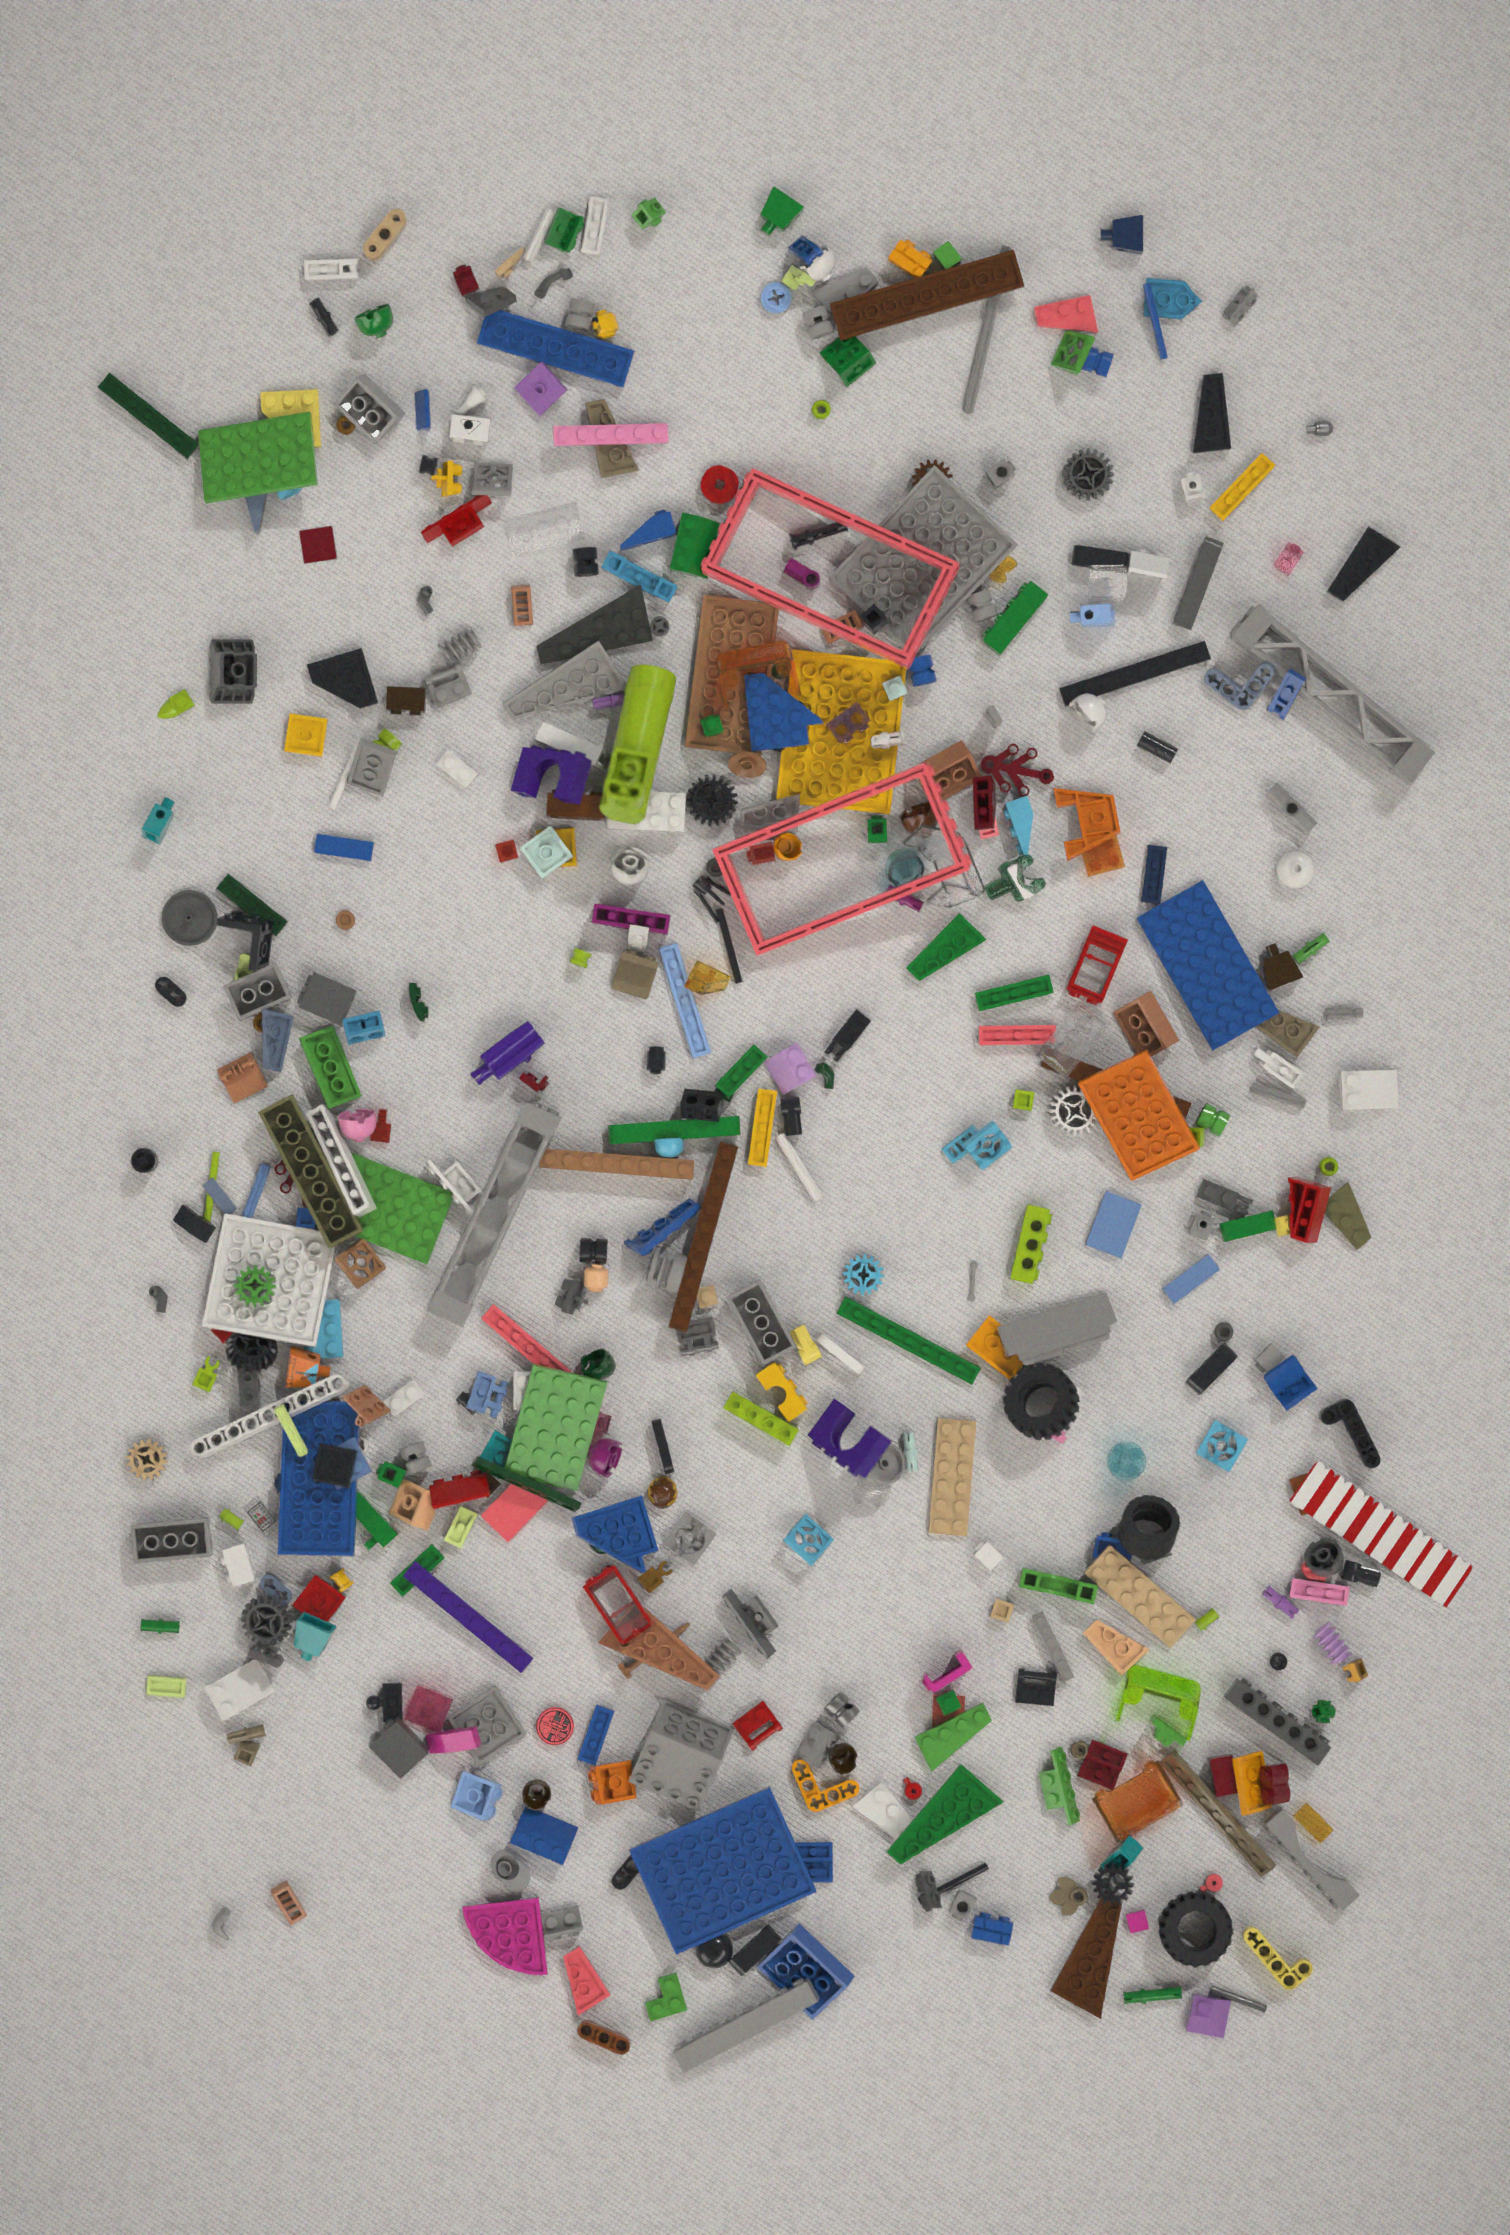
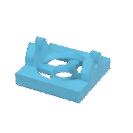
M993 1120L963 1143L982 1171L1012 1148L1011 1143ZM994 1134L991 1138L985 1137L986 1135ZM1000 1139V1146L995 1151L993 1149L994 1143ZM980 1140L979 1147L975 1149L978 1141ZM985 1141H991L989 1147L982 1148V1145ZM982 1152H989L990 1154L986 1158L978 1157Z
M1214 1420L1196 1454L1230 1472L1248 1439ZM1217 1432H1226L1223 1438L1215 1439L1211 1437ZM1231 1435L1236 1441V1450L1229 1447L1228 1440ZM1220 1440L1227 1443V1449L1222 1452L1216 1448V1444ZM1208 1442L1212 1443L1216 1450L1213 1456L1208 1451ZM1227 1452L1232 1455L1227 1460H1218L1220 1454Z
M807 1514L799 1520L783 1539L810 1566L816 1562L834 1540ZM802 1527L810 1528L812 1532L805 1531ZM796 1532L802 1536L803 1542L801 1545L796 1542ZM817 1534L820 1538L821 1545L817 1542ZM805 1535H811L814 1539V1542H807L805 1539ZM807 1546H813L817 1551L809 1553L804 1549Z

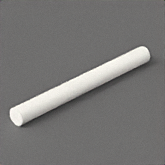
M360 737L355 744L328 805L330 809L335 810L347 784Z

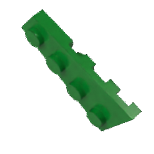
M959 913L906 969L918 981H921L987 939Z

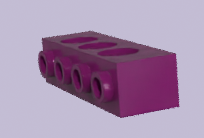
M594 904L591 923L629 929L630 925L648 927L650 933L668 935L671 915Z

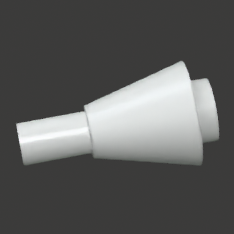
M474 385L465 403L456 412L459 415H464L470 408L472 409L488 400L486 397L488 393L482 386L477 387Z

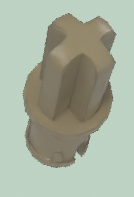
M261 1724L250 1728L244 1727L243 1730L227 1733L228 1743L233 1744L246 1740L249 1742L250 1739L266 1736L264 1726Z

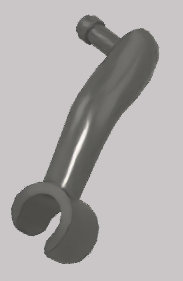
M569 268L561 269L559 272L547 276L536 289L534 295L539 299L544 298L551 283L560 278L566 281L573 277Z

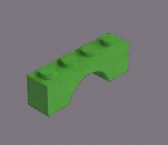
M1022 1567L1018 1587L1050 1593L1093 1605L1098 1590L1097 1584Z

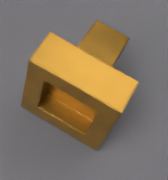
M1362 1658L1356 1659L1342 1667L1343 1671L1350 1670L1352 1676L1346 1678L1348 1682L1354 1681L1355 1683L1368 1676Z

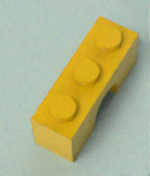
M773 1362L755 1375L766 1391L773 1386H780L785 1390L786 1398L777 1407L786 1420L790 1422L807 1410L805 1405L808 1402L802 1394L800 1396L797 1395L795 1392L797 1387L791 1378L787 1380L783 1375L786 1371L780 1363L776 1365Z

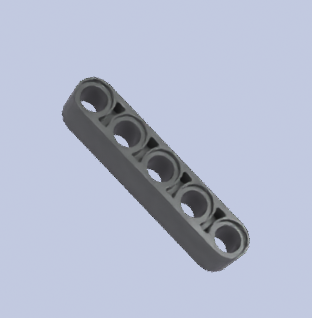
M1205 537L1173 624L1188 630L1192 629L1221 553L1223 542Z

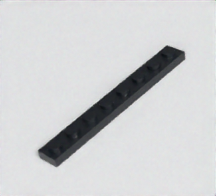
M1202 641L1061 687L1059 690L1066 707L1079 695L1088 693L1097 697L1210 660L1211 657L1206 642Z

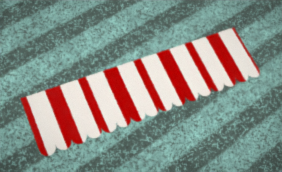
M1316 1462L1289 1500L1292 1504L1446 1608L1472 1570V1565L1468 1562L1462 1563L1460 1556L1455 1555L1452 1557L1450 1549L1442 1550L1443 1546L1441 1543H1433V1539L1428 1535L1423 1536V1532L1420 1529L1413 1530V1525L1410 1522L1403 1523V1518L1399 1515L1393 1517L1394 1513L1391 1509L1383 1510V1504L1380 1502L1374 1503L1372 1496H1364V1492L1361 1489L1354 1490V1485L1351 1482L1344 1483L1342 1476L1337 1475L1334 1477V1471L1332 1469H1325L1324 1464L1321 1462Z

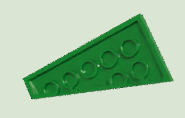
M960 1764L886 1850V1853L901 1865L1004 1802Z

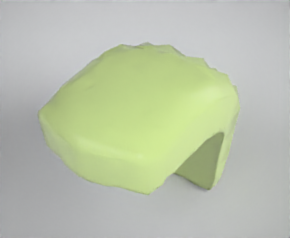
M240 954L234 981L255 972L248 970L249 954Z

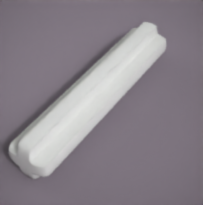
M546 209L523 256L524 260L533 262L551 226L555 211Z

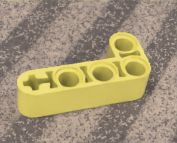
M1255 1926L1245 1927L1242 1933L1245 1942L1283 1988L1292 1990L1312 1974L1313 1967L1307 1959L1299 1958L1288 1966ZM1250 1931L1252 1933L1256 1932L1254 1935L1259 1941L1257 1944L1252 1938L1247 1939ZM1262 1946L1269 1947V1951L1265 1955L1259 1953V1949ZM1274 1961H1280L1281 1967L1274 1970L1271 1968V1964ZM1300 1964H1308V1970L1306 1972H1299L1298 1967ZM1286 1976H1293L1291 1984H1284L1283 1980Z

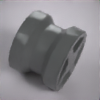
M662 616L655 617L650 623L651 632L658 637L665 636L669 631L668 620Z

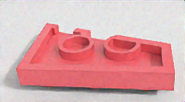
M580 1946L563 1956L579 2016L611 1994Z

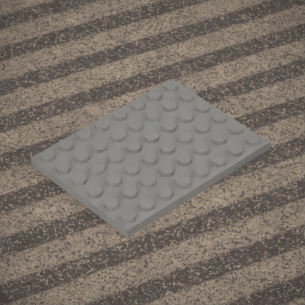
M935 465L878 525L959 562L960 568L921 647L1018 546L1009 535ZM867 536L829 578L862 610L866 611L875 604L888 620V623L882 629L904 648L942 570Z

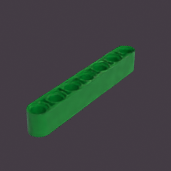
M740 1116L720 1117L719 1122L687 1119L607 1125L609 1144L652 1142L656 1139L666 1138L694 1139L741 1135Z

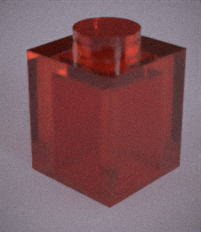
M772 842L749 846L750 851H746L748 862H752L753 866L775 862Z

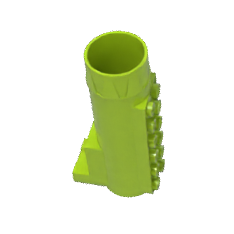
M645 664L631 667L599 807L600 811L610 820L638 824L646 817L677 679L672 672L664 668Z

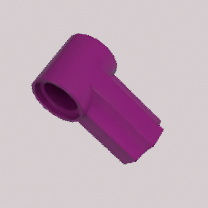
M793 558L788 561L783 570V573L805 585L807 589L814 590L821 583L818 572L809 569ZM813 575L817 577V581L815 584H808L807 578Z

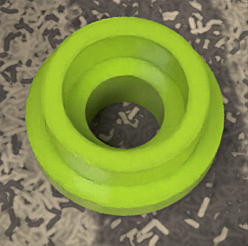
M818 400L813 404L812 414L817 419H825L830 415L831 407L827 401ZM819 407H824L825 412L819 413L817 409Z
M1323 1158L1319 1163V1170L1325 1176H1332L1338 1170V1163L1334 1158ZM1327 1163L1332 1165L1329 1171L1325 1169Z

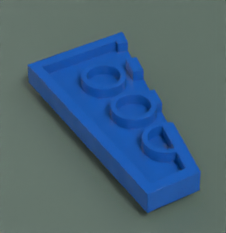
M689 1198L669 1211L668 1217L657 1219L654 1221L653 1227L646 1231L643 1228L637 1232L638 1237L632 1241L628 1238L624 1241V1244L627 1248L642 1256L647 1255L653 1251L656 1245L664 1242L673 1231L680 1229L685 1221L693 1218L701 1207L696 1201Z

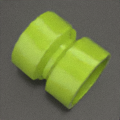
M385 727L378 734L379 739L372 740L373 743L394 751L398 750L403 744Z

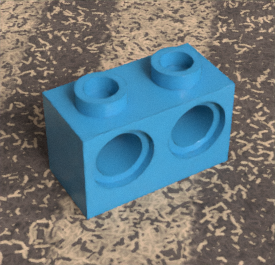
M380 1011L342 1019L348 1045L385 1037Z

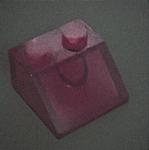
M418 1683L404 1719L432 1731L440 1732L454 1697Z

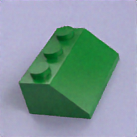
M682 512L670 571L708 579V576L704 575L701 570V563L704 557H708L712 541L717 539L720 523Z

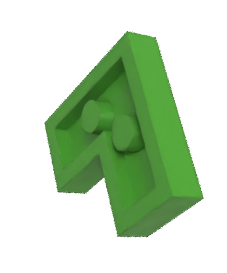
M677 1973L659 1977L658 1981L663 1997L645 2002L650 2021L688 2010Z

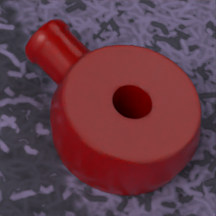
M908 1777L903 1779L906 1784L904 1789L906 1797L910 1800L919 1799L923 1791L921 1785L917 1782H911Z

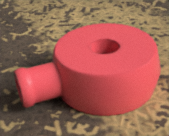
M1210 1874L1205 1880V1885L1200 1886L1202 1892L1206 1890L1217 1892L1222 1888L1223 1880L1218 1874Z

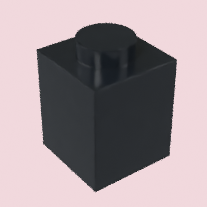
M875 604L859 616L861 622L873 635L888 623L887 617Z

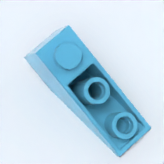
M1024 796L1005 803L1006 808L1003 809L1006 820L1010 819L1012 826L1009 829L1012 837L1017 838L1018 844L1016 849L1019 856L1023 855V858H1027L1033 811L1028 797Z

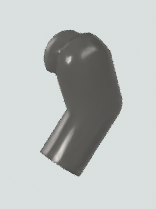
M430 586L422 587L417 598V602L425 615L434 611L429 604L431 594L433 593Z

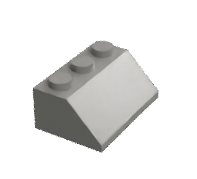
M366 374L356 377L333 404L374 444L392 430L406 414Z
M276 963L223 986L240 1022L261 1013L262 1009L268 1010L293 999Z

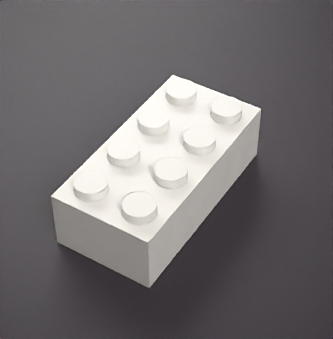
M651 792L646 817L638 824H628L608 818L607 829L684 833L686 793Z

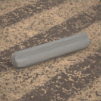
M1253 1083L1250 1089L1251 1093L1301 1109L1306 1104V1099L1257 1083Z

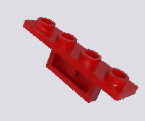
M476 495L469 502L460 505L453 512L444 515L434 524L427 526L421 531V534L427 543L444 534L453 547L484 528L476 513L489 506L492 502L488 495Z

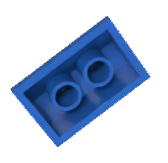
M525 1806L510 1843L563 1865L579 1827L541 1811L528 1809Z

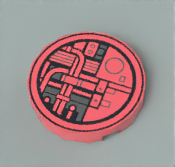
M548 1708L541 1712L537 1718V1734L542 1741L549 1745H561L568 1741L573 1734V1718L563 1708Z

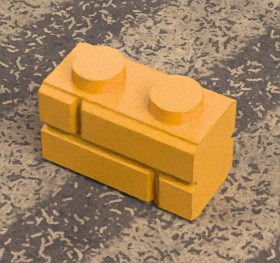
M900 239L889 255L888 261L913 278L924 276L932 264L931 255L924 250L920 252L915 249V244L910 240L906 239L903 241Z

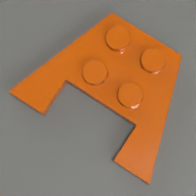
M1053 788L1057 808L1076 805L1082 838L1064 841L1067 862L1121 833L1113 795Z

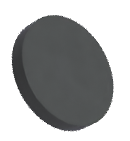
M185 890L176 893L166 902L162 911V925L166 934L173 941L181 945L195 946L202 944L213 935L217 927L218 914L214 903L209 897L198 891Z

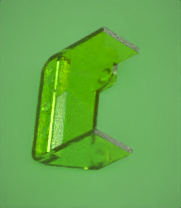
M1140 1665L1130 1667L1125 1675L1114 1719L1120 1722L1124 1703L1129 1705L1138 1704L1142 1699L1143 1693L1180 1702V1716L1184 1720H1188L1184 1737L1187 1741H1190L1198 1715L1201 1697L1200 1684L1195 1680Z

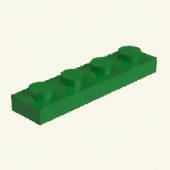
M1045 975L976 992L975 997L980 1012L1053 994L1054 991L1050 975Z

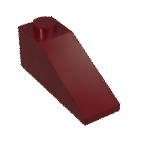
M992 775L973 777L975 831L994 829L996 784Z

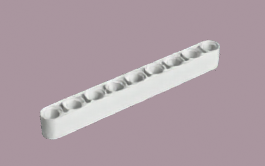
M332 1375L194 1440L190 1445V1450L195 1456L208 1457L280 1423L275 1413V1407L289 1403L290 1410L288 1414L290 1417H293L346 1392L349 1388V1382L341 1375ZM341 1379L342 1386L336 1389L335 1382ZM323 1387L325 1393L322 1397H319L318 1390ZM306 1395L307 1403L302 1405L300 1402L301 1397ZM272 1411L273 1418L272 1420L267 1421L266 1415L268 1412ZM254 1419L256 1426L250 1429L249 1422ZM237 1427L239 1433L236 1437H233L232 1430ZM220 1435L222 1438L221 1443L216 1445L215 1438ZM203 1443L204 1451L199 1453L198 1446Z

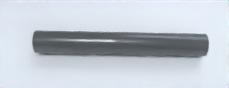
M1212 1986L1210 1991L1212 1994L1264 2013L1267 2008L1265 2004Z

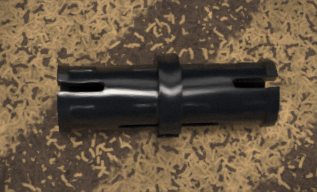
M320 297L310 302L309 305L318 317L317 321L321 322L328 336L330 337L339 332L331 318L330 311L326 310Z

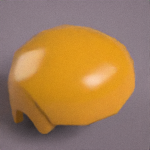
M790 832L780 833L774 840L773 851L777 858L783 861H793L802 854V842L795 834Z

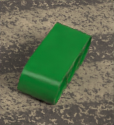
M1273 1210L1219 1223L1223 1242L1275 1230Z

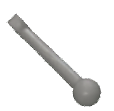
M977 1262L970 1264L972 1268L970 1295L968 1296L970 1302L975 1300L974 1286L976 1268L978 1267Z

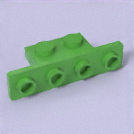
M1057 1747L1051 1750L1054 1769L1038 1772L1047 1810L1064 1807L1068 1825H1073L1080 1821V1812L1076 1805L1075 1792L1070 1781L1071 1774L1067 1768L1066 1754L1062 1747Z

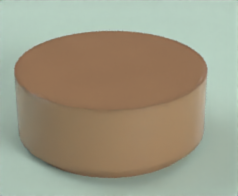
M341 911L336 916V924L343 930H349L355 924V916L350 911Z

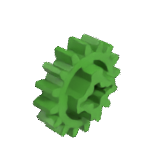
M257 1265L254 1266V1270H251L249 1266H247V1272L241 1270L242 1277L236 1276V1280L239 1283L234 1284L235 1288H239L235 1293L236 1295H241L239 1298L240 1302L246 1300V1306L253 1303L254 1308H256L257 1303L264 1306V1300L270 1302L269 1295H275L271 1290L276 1289V1285L272 1284L275 1278H269L271 1272L265 1273V1267L258 1270ZM252 1275L248 1281H244L248 1276ZM259 1275L265 1277L268 1283L262 1282L259 1279ZM254 1282H257L258 1286H260L257 1287L256 1291L250 1287L254 1285ZM243 1290L249 1291L251 1293V1298L246 1296ZM263 1291H267L265 1295L259 1298V1295Z

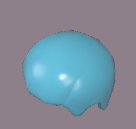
M681 1138L655 1140V1150L657 1154L664 1158H675L684 1149V1142Z

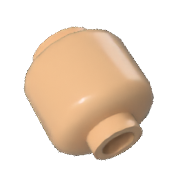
M591 1263V1266L586 1267L583 1284L588 1288V1291L602 1292L608 1286L609 1270L604 1268L601 1263Z

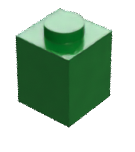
M953 1689L935 1696L944 1716L962 1708Z

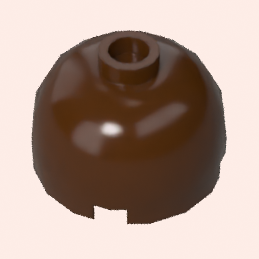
M930 802L914 805L911 807L912 811L907 813L905 810L900 814L899 818L904 829L913 835L928 836L932 833L931 830L938 824Z

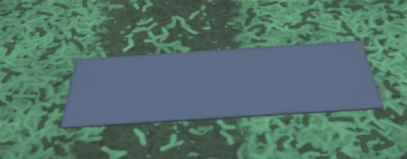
M213 1177L202 1185L223 1213L231 1214L237 1209Z

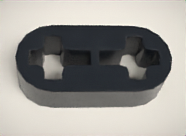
M168 977L157 979L155 988L167 1001L175 1007L185 1005L187 995ZM161 981L169 982L167 984L171 989L169 992L166 989L160 990ZM172 992H174L177 995L182 994L183 996L181 997V999L183 1001L181 1003H175V997L171 995Z

